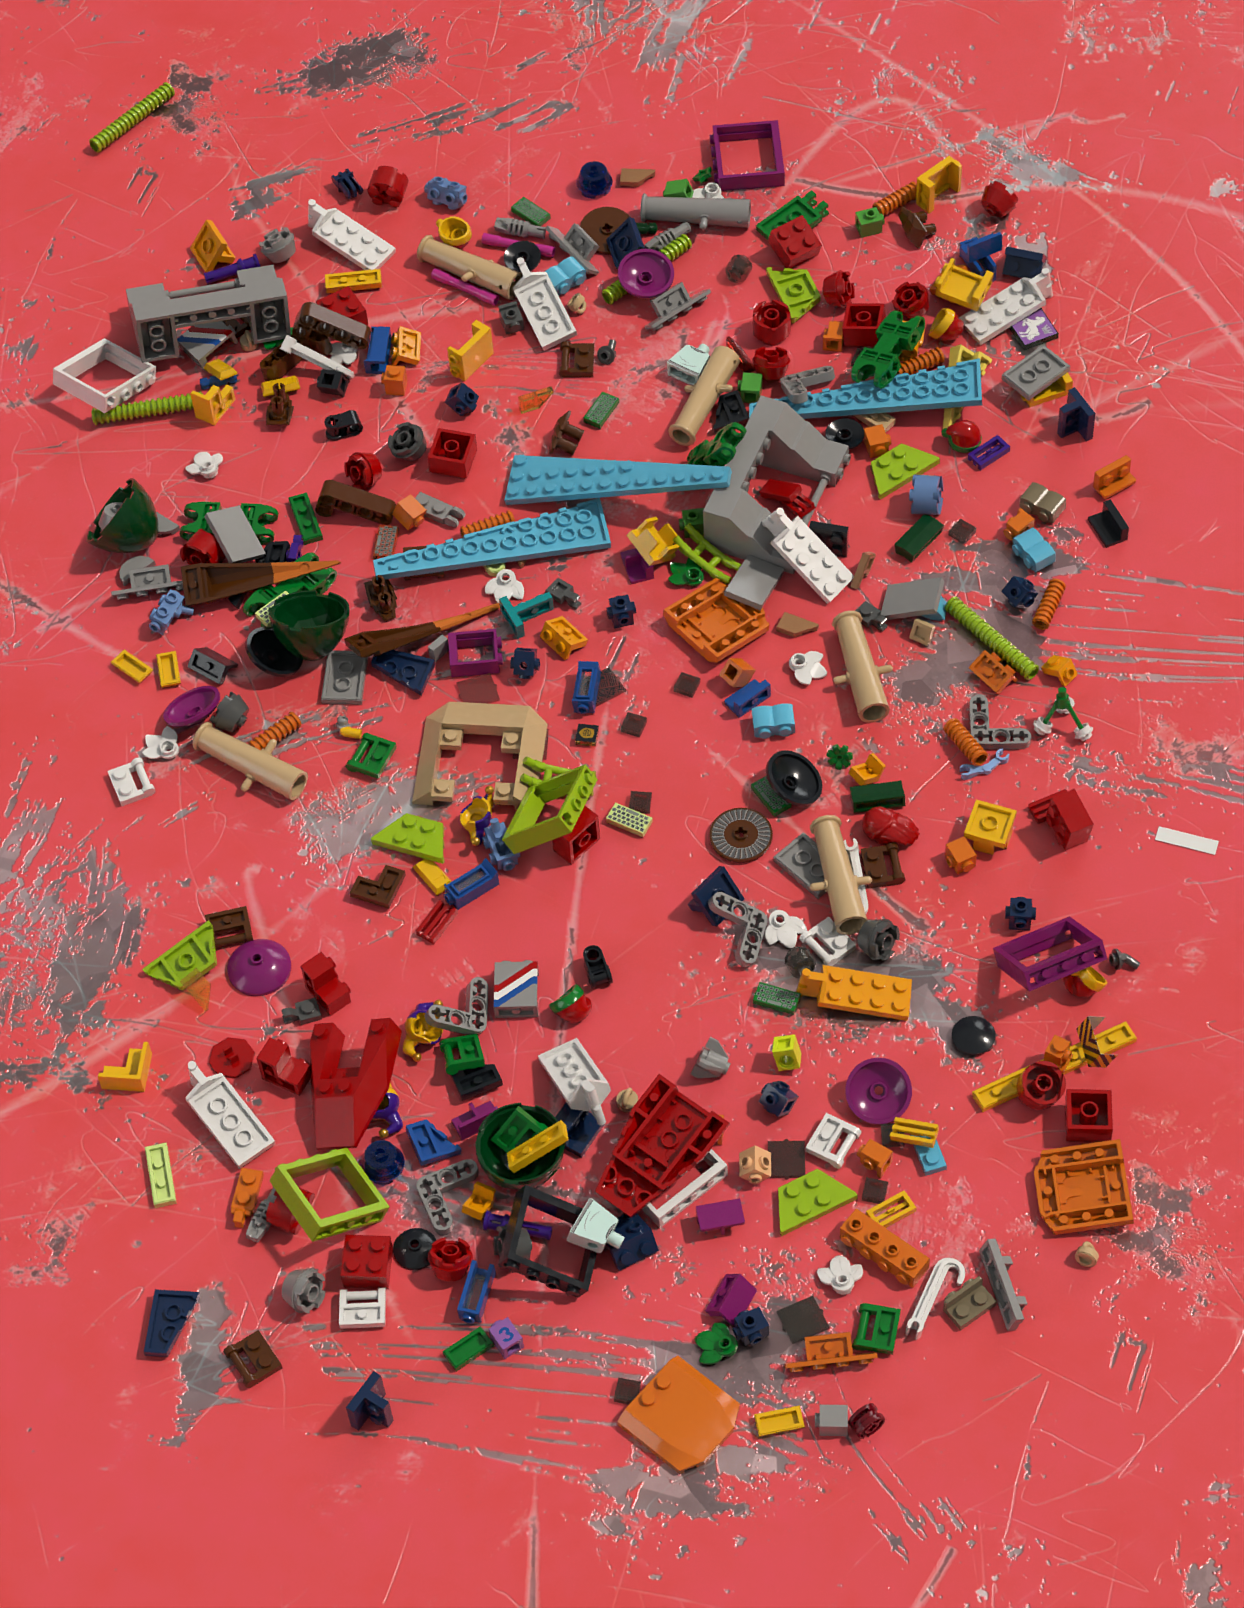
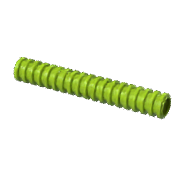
M164 82L163 85L147 95L146 98H143L142 101H139L138 104H135L134 107H131L130 110L114 120V123L112 122L110 126H106V129H103L89 140L92 149L98 153L101 152L106 146H109L110 143H113L114 140H117L118 137H121L122 134H125L126 131L142 121L143 118L150 115L151 112L175 95L173 87L169 83Z
M681 234L671 243H668L667 246L660 249L659 252L666 255L670 261H674L683 252L691 249L692 243L688 236ZM616 280L615 283L602 290L603 299L608 304H613L614 301L627 294L619 280Z
M187 393L186 396L181 394L180 397L175 395L173 398L169 396V398L163 397V399L157 398V400L151 399V401L145 400V402L139 401V403L135 401L133 404L129 402L128 405L122 403V406L117 405L106 413L92 408L91 414L93 423L98 425V423L104 424V422L110 423V421L116 422V420L122 421V419L128 420V418L133 419L134 417L138 419L139 416L144 418L145 415L151 417V414L157 416V413L163 415L164 412L169 414L170 411L175 413V411L192 410L193 404L190 393Z
M957 596L948 600L945 605V611L949 612L964 627H967L977 638H980L994 653H998L999 657H1002L1008 665H1011L1013 669L1020 672V675L1024 676L1026 680L1036 676L1039 666L1030 660L1029 657H1025L1024 653H1021L1015 645H1012L1006 638H1003L1002 634L994 630L989 623L981 619L975 611L968 608Z

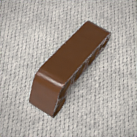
M306 302L302 305L295 318L292 334L298 339H306L313 330L356 349L367 348L371 334L369 326L313 302Z
M313 330L306 339H298L293 334L290 336L296 339L297 343L323 356L330 354L333 350L330 338ZM281 343L260 362L264 380L267 382L282 378L303 358L281 350Z
M326 480L323 483L315 511L320 516L329 517L335 508L388 525L392 522V513L396 503L391 499L334 480Z

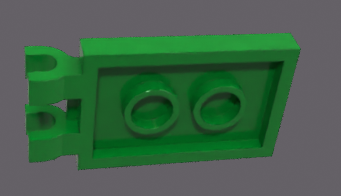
M811 190L803 198L796 196L758 223L756 230L768 240L771 230L801 215L804 216L812 229L822 221V218L829 215V212L826 210L828 204L822 201L813 209L812 207L817 204V201L814 200L816 194Z

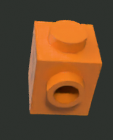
M387 365L385 373H382L381 383L385 386L386 395L405 396L408 382L406 367Z
M883 424L864 428L863 441L870 458L880 457L889 451V446L892 444L889 434H886Z
M410 494L397 503L392 515L409 530L414 526H420L424 522L423 517L427 510Z
M729 658L719 675L730 686L737 688L747 685L756 670L742 658Z
M965 836L946 844V862L957 874L969 872L976 867L977 855Z

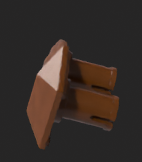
M901 207L898 216L905 234L920 249L925 236L935 235L936 226L933 223L922 224L926 223V212L913 213L911 210Z
M278 383L273 385L274 396L271 398L270 405L267 406L266 425H290L294 406H292V400L289 399L288 393H285V385L280 383L281 389H279Z
M568 411L557 420L552 435V442L549 446V454H553L554 449L557 450L558 448L573 456L578 444L562 438V435L565 434L580 442L585 430L569 424L568 419L571 411Z
M377 575L378 580L374 576L372 581L365 582L364 585L370 607H373L376 614H379L385 622L396 618L397 597L389 579H384L383 576Z

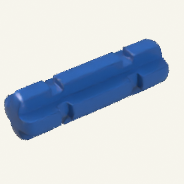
M236 375L222 381L215 376H210V379H207V377L200 379V385L203 390L209 389V386L213 385L218 387L226 385L227 382H230V384L237 382Z

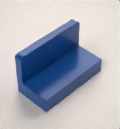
M1001 232L992 233L960 246V253L968 263L1001 251L1002 234Z
M754 679L726 698L725 704L740 718L771 696V684L766 680L759 683Z

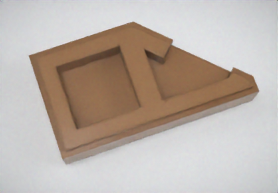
M622 168L620 186L639 187L648 178L655 177V170Z
M870 551L863 552L850 587L854 589L860 587L863 577L866 578L871 570L876 557L875 553Z
M784 612L776 626V631L792 637L801 636L802 633L812 630L815 632L819 629V624Z

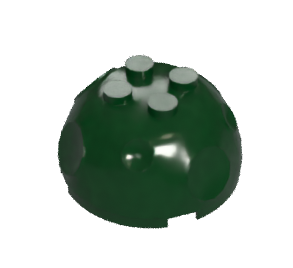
M514 1103L500 1107L487 1116L478 1129L479 1132L475 1142L478 1161L488 1178L501 1187L519 1190L523 1186L528 1185L536 1188L548 1181L560 1168L565 1143L533 1161L525 1168L513 1173L508 1166L507 1153L491 1140L518 1106L547 1127L558 1122L549 1111L537 1105L532 1107L522 1105L521 1103ZM529 1128L515 1147L527 1141L534 1131Z

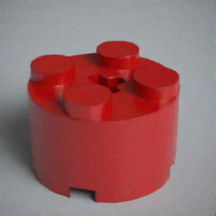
M379 166L377 170L373 171L367 189L372 202L376 205L385 203L395 208L399 207L409 182L408 177L404 173L402 175L398 173V169L394 167Z
M772 300V302L768 303L763 301L754 308L753 335L757 339L769 343L771 346H776L789 336L791 332V314L789 307L785 303L778 300Z
M199 529L180 549L182 561L186 560L189 565L222 563L226 558L215 536L204 529Z
M1038 1061L1031 1064L1021 1073L1017 1081L1019 1100L1026 1106L1037 1110L1047 1109L1054 1105L1066 1089L1064 1074L1061 1073L1056 1064L1049 1061ZM1038 1082H1041V1086H1043V1087H1045V1088H1044V1089L1040 1088V1085H1038Z
M299 1187L308 1202L312 1204L315 1194ZM275 1191L273 1195L277 1197L274 1203H269L266 1220L273 1226L297 1235L301 1225L277 1191Z

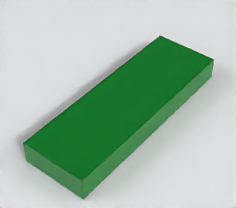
M307 492L289 497L288 500L304 545L323 540Z

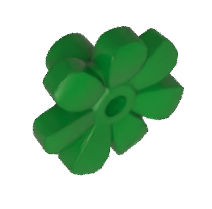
M835 744L832 747L833 750L827 751L826 756L829 757L828 763L830 765L836 764L835 769L841 770L843 765L845 767L851 765L850 760L853 759V754L847 752L848 746L843 745L840 748L838 744Z

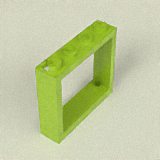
M585 764L529 786L502 838L513 854L571 833L598 780L594 773ZM567 795L557 816L535 824L545 803Z
M348 1148L334 1149L321 1155L316 1154L310 1158L298 1159L288 1164H280L275 1168V1172L270 1179V1183L312 1242L381 1222L390 1208ZM338 1166L366 1206L320 1219L293 1178Z

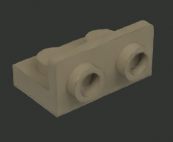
M980 1276L974 1280L972 1278L967 1280L960 1290L950 1292L944 1299L943 1311L960 1331L997 1304V1301L982 1285L983 1279Z

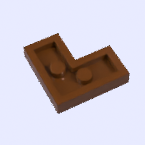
M385 865L378 881L358 876L350 891V897L389 909L406 876L405 871Z

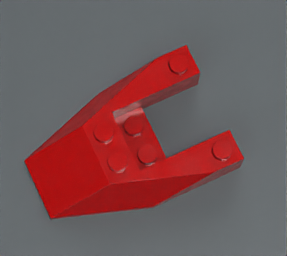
M391 1018L371 1019L360 1067L338 1068L345 1039L342 1031L333 1022L314 1024L310 1040V1075L317 1150L357 1148L390 1086L402 1030Z

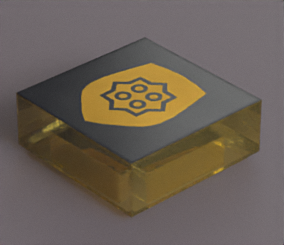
M578 724L575 739L576 745L596 746L599 726Z

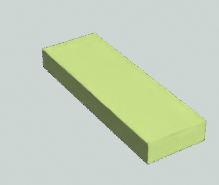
M167 1143L145 1147L154 1207L159 1208L177 1204Z

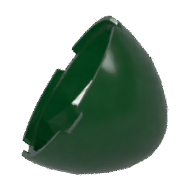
M134 478L128 479L126 481L128 485L124 489L119 487L106 502L93 523L96 526L93 532H88L86 542L113 553L142 551L155 542L159 531L156 509L151 497ZM115 502L123 503L115 516L101 531L99 519L105 506Z
M316 590L299 591L284 595L274 601L272 608L269 607V618L277 639L290 653L305 661L320 660L339 644L345 634L350 614L349 604L346 599L331 592L328 595L317 594Z

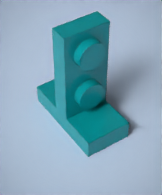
M550 592L540 594L514 607L507 596L499 599L500 611L517 639L525 636L523 622L554 609L553 597Z

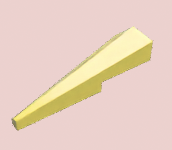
M960 344L950 348L948 367L956 366L958 362L980 358L982 377L986 373L984 370L987 365L991 364L992 359L980 351L974 353ZM963 407L944 409L943 429L953 425L961 417L960 413Z

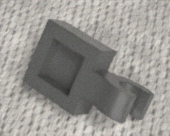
M557 578L545 590L546 593L550 592L553 599L560 604L567 601L574 609L581 605V602L578 601L580 596L574 593L573 586L560 578Z
M867 601L855 610L861 614L863 618L861 624L868 628L873 625L882 632L888 627L885 624L888 619L884 615H880L881 611Z
M316 997L295 1003L296 1009L285 1008L281 1010L284 1024H290L299 1020L300 1024L304 1025L322 1020Z

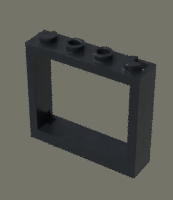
M528 1185L523 1186L515 1194L498 1265L510 1269L509 1272L522 1274L528 1280L544 1283L550 1289H559L566 1292L568 1296L580 1297L589 1290L597 1252L585 1248L578 1280L518 1256L515 1253L527 1205L573 1225L583 1208Z

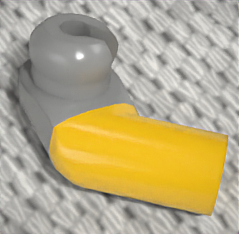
M346 716L337 718L336 728L342 736L361 739L362 729L351 728Z

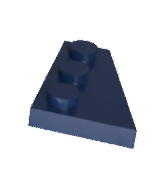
M392 650L377 657L373 656L371 664L375 669L422 696L435 667V660Z
M155 1289L144 1347L145 1356H169L201 1297L200 1292Z

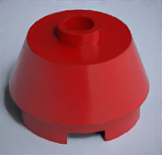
M997 181L985 186L981 204L990 215L1002 218L1016 208L1018 197L1015 193L1011 195L1005 189L1007 186Z
M839 270L824 279L822 292L827 304L845 308L847 303H852L851 299L855 298L854 283H850L849 277L851 274L849 271L843 272Z
M905 282L895 290L896 295L892 303L894 309L902 312L904 317L911 319L917 315L923 316L928 311L929 297L924 285L919 282L911 284Z
M761 347L755 350L752 362L756 373L762 374V379L778 380L785 376L790 364V358L787 355V350L784 348L775 347V350H766V347Z
M355 452L344 463L346 477L350 476L354 483L352 487L368 490L382 476L381 463L372 453Z
M446 1237L440 1238L432 1243V1249L428 1253V1261L435 1276L440 1280L448 1282L462 1279L473 1260L470 1245L458 1238V1241H446Z

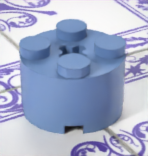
M913 475L912 485L914 489H910L909 500L913 501L911 513L940 515L943 505L941 491L944 489L942 476Z

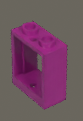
M496 629L448 633L451 677L500 673L499 665H503L502 653H498V649H502L501 636L497 637ZM493 646V659L459 662L458 648Z

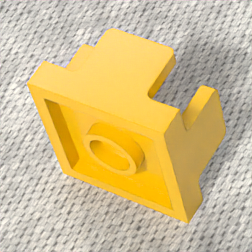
M657 517L644 520L637 529L631 530L626 535L649 566L671 561L676 556L675 552L680 548L673 541L677 533L669 523L665 524L659 531L656 530L654 524L658 521Z
M976 799L964 831L965 838L974 841V850L991 855L994 854L995 846L1007 849L1013 832V823L1017 810Z

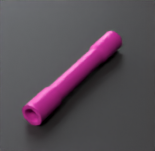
M483 233L482 244L508 248L513 243L518 242V240ZM535 244L539 248L541 256L554 257L555 247Z
M434 268L431 273L432 279L453 286L493 306L499 301V295L464 282L440 269Z

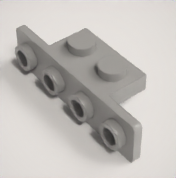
M574 223L566 236L559 229L546 226L545 229L550 233L549 237L560 244L559 247L569 253L570 257L573 256L586 270V274L597 275L599 273L589 261L600 246L578 224Z
M682 282L674 285L662 295L650 300L658 318L645 325V329H653L655 331L661 328L664 321H672L678 317L677 313L681 311L686 312L693 308V303H700L706 300V295L710 294L711 290H702L690 298Z
M168 564L129 570L131 588L112 591L111 594L113 598L117 597V600L128 599L129 595L136 594L137 597L148 596V592L156 591V594L167 593L168 589L176 588V591L184 590L183 580L171 582Z

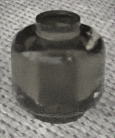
M734 255L725 267L727 278L734 283L744 282L752 271V263L744 255Z
M793 947L785 957V965L795 978H800L802 970L805 968L812 972L816 968L815 959L805 947Z

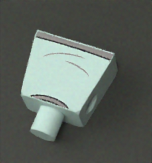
M700 344L698 348L691 345L684 346L667 361L668 375L689 385L697 383L710 358L708 354L710 351L709 347L705 344Z
M589 1198L571 1228L566 1241L601 1253L607 1243L619 1249L625 1237L614 1231L619 1220L595 1200Z

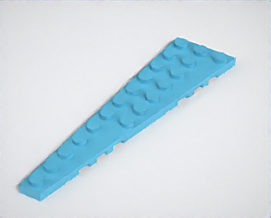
M980 358L958 362L956 366L945 368V365L938 366L937 370L926 371V369L918 370V373L912 375L908 373L898 374L882 389L875 387L874 379L842 385L841 389L830 390L826 388L822 389V392L815 394L807 392L808 401L800 404L792 403L787 396L775 399L786 402L803 419L982 405ZM757 402L749 404V418Z
M514 455L504 501L506 505L725 488L730 486L732 471L728 466Z
M596 498L578 503L577 507L566 509V507L560 508L555 513L548 514L546 512L540 514V517L524 518L516 522L464 535V538L454 541L452 538L445 540L443 544L426 545L425 549H412L404 553L373 560L376 580H378L377 575L383 576L384 579H392L611 548V541L601 500Z

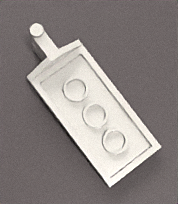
M314 199L308 201V226L313 228L312 235L362 269H380L396 253L394 246L338 209L325 210L316 204Z
M518 258L517 264L523 277L513 287V291L543 351L578 335L547 272H530L524 259Z
M1042 269V273L1032 279L1023 277L983 302L978 311L970 310L959 317L964 322V329L981 346L1045 306V298L1053 296L1049 269Z
M778 508L762 521L763 527H767L775 536L770 544L827 604L854 578V575L799 516H796L791 521L785 515L784 510Z
M575 1038L538 1055L541 1065L569 1107L575 1110L591 1112L598 1125H604L606 1119L601 1104L611 1089L609 1083L580 1041Z
M190 1061L188 1063L190 1082L194 1088L185 1097L186 1101L239 1169L275 1145L273 1137L222 1073L206 1077L198 1068L196 1062Z

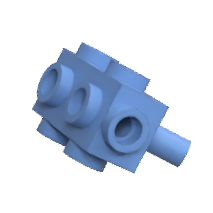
M434 177L424 187L427 199L432 200V203L435 205L446 204L451 210H456L463 206L468 197L466 194L467 186L455 181H448L447 178Z
M170 589L167 595L163 594L160 598L158 609L154 608L150 614L149 619L151 623L149 628L163 635L174 617L179 618L181 614L193 615L194 608L182 606L184 596Z
M493 818L490 820L491 825L484 828L485 837H482L485 849L490 848L491 850L489 858L492 866L496 865L498 870L509 871L518 864V858L521 856L520 853L513 854L502 840L507 830L505 823H499L497 818Z

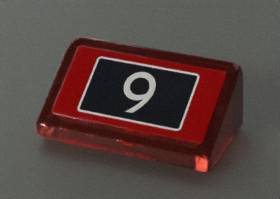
M728 336L726 346L738 354L740 358L738 366L741 371L745 373L755 371L753 362L742 347Z

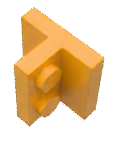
M206 220L190 249L204 271L210 272L213 271L217 262L233 263L236 257L213 221Z

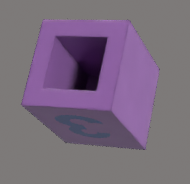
M508 1317L494 1322L491 1328L488 1329L490 1339L504 1359L524 1348L523 1338Z

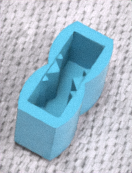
M573 256L564 259L558 265L552 266L545 271L558 296L567 293L571 287L581 285L587 279L586 270Z
M1032 527L1013 538L1012 550L1023 559L1028 569L1031 568L1034 572H1037L1056 561V552L1035 528Z
M784 703L752 708L755 737L766 739L773 735L789 736L795 733L792 704Z

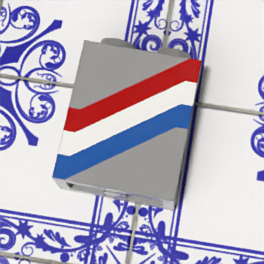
M225 321L194 325L177 338L181 349L203 370L205 364L208 363L206 357L228 338L234 344L238 343L235 337L236 331L230 325L226 326Z
M538 961L495 962V1018L538 1017Z

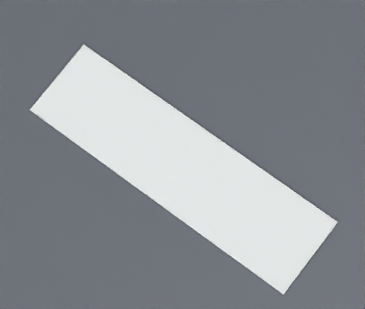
M1160 826L1155 838L1158 841L1214 855L1219 843L1216 840Z

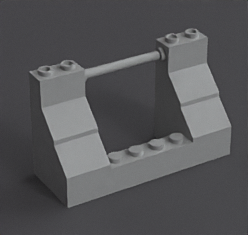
M274 265L238 270L237 278L234 281L170 292L164 290L163 283L126 289L129 311L142 363L180 357L176 328L247 317L254 344L285 339L286 335L291 336L287 293L283 279L276 276Z
M760 396L745 426L747 432L735 447L736 454L734 458L726 464L732 471L730 486L714 488L703 510L704 538L724 554L744 560L749 554L784 568V572L794 574L795 569L770 544L775 536L767 527H763L762 521L771 512L767 508L762 507L747 493L750 486L749 482L755 478L758 464L817 481L819 484L811 499L816 507L827 484L836 486L838 479H842L844 467L849 465L851 454H849L848 445L827 440L810 422L805 421L786 402ZM815 509L802 518L806 525H808Z

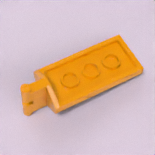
M822 965L821 973L812 972L807 968L802 970L796 992L801 993V997H816L818 1007L908 1021L912 979Z

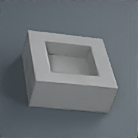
M440 635L428 646L429 658L434 659L435 663L449 651L448 638L444 635Z

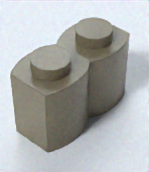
M1032 482L1020 497V508L1028 514L1037 515L1043 522L1054 523L1066 508V498L1057 492L1049 491L1041 484Z

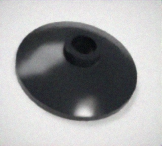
M518 241L507 248L504 254V262L507 268L521 273L517 264V259L521 257L525 259L529 271H532L540 263L541 253L534 243Z
M847 418L838 419L828 425L825 437L827 440L848 445L849 449H853L862 443L864 429L855 420Z
M412 1228L404 1231L397 1237L393 1246L396 1261L402 1267L410 1270H419L429 1266L428 1253L432 1249V1243L436 1241V1238L431 1232L422 1228ZM415 1243L419 1244V1245H418L417 1247H415V1248L411 1247L412 1244H415Z

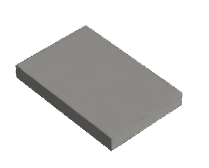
M1042 345L1004 372L1001 379L1029 401L1069 372L1071 366L1045 345Z
M240 505L206 513L204 517L229 563H243L265 556L266 553Z
M748 554L726 588L724 596L761 610L784 574V568Z
M942 577L888 585L880 615H884L888 620L937 613L944 580Z
M332 650L327 655L321 696L322 704L362 705L368 657L361 658L353 651Z
M803 832L773 857V861L819 899L826 893L825 890H810L812 883L823 882L824 880L817 843Z

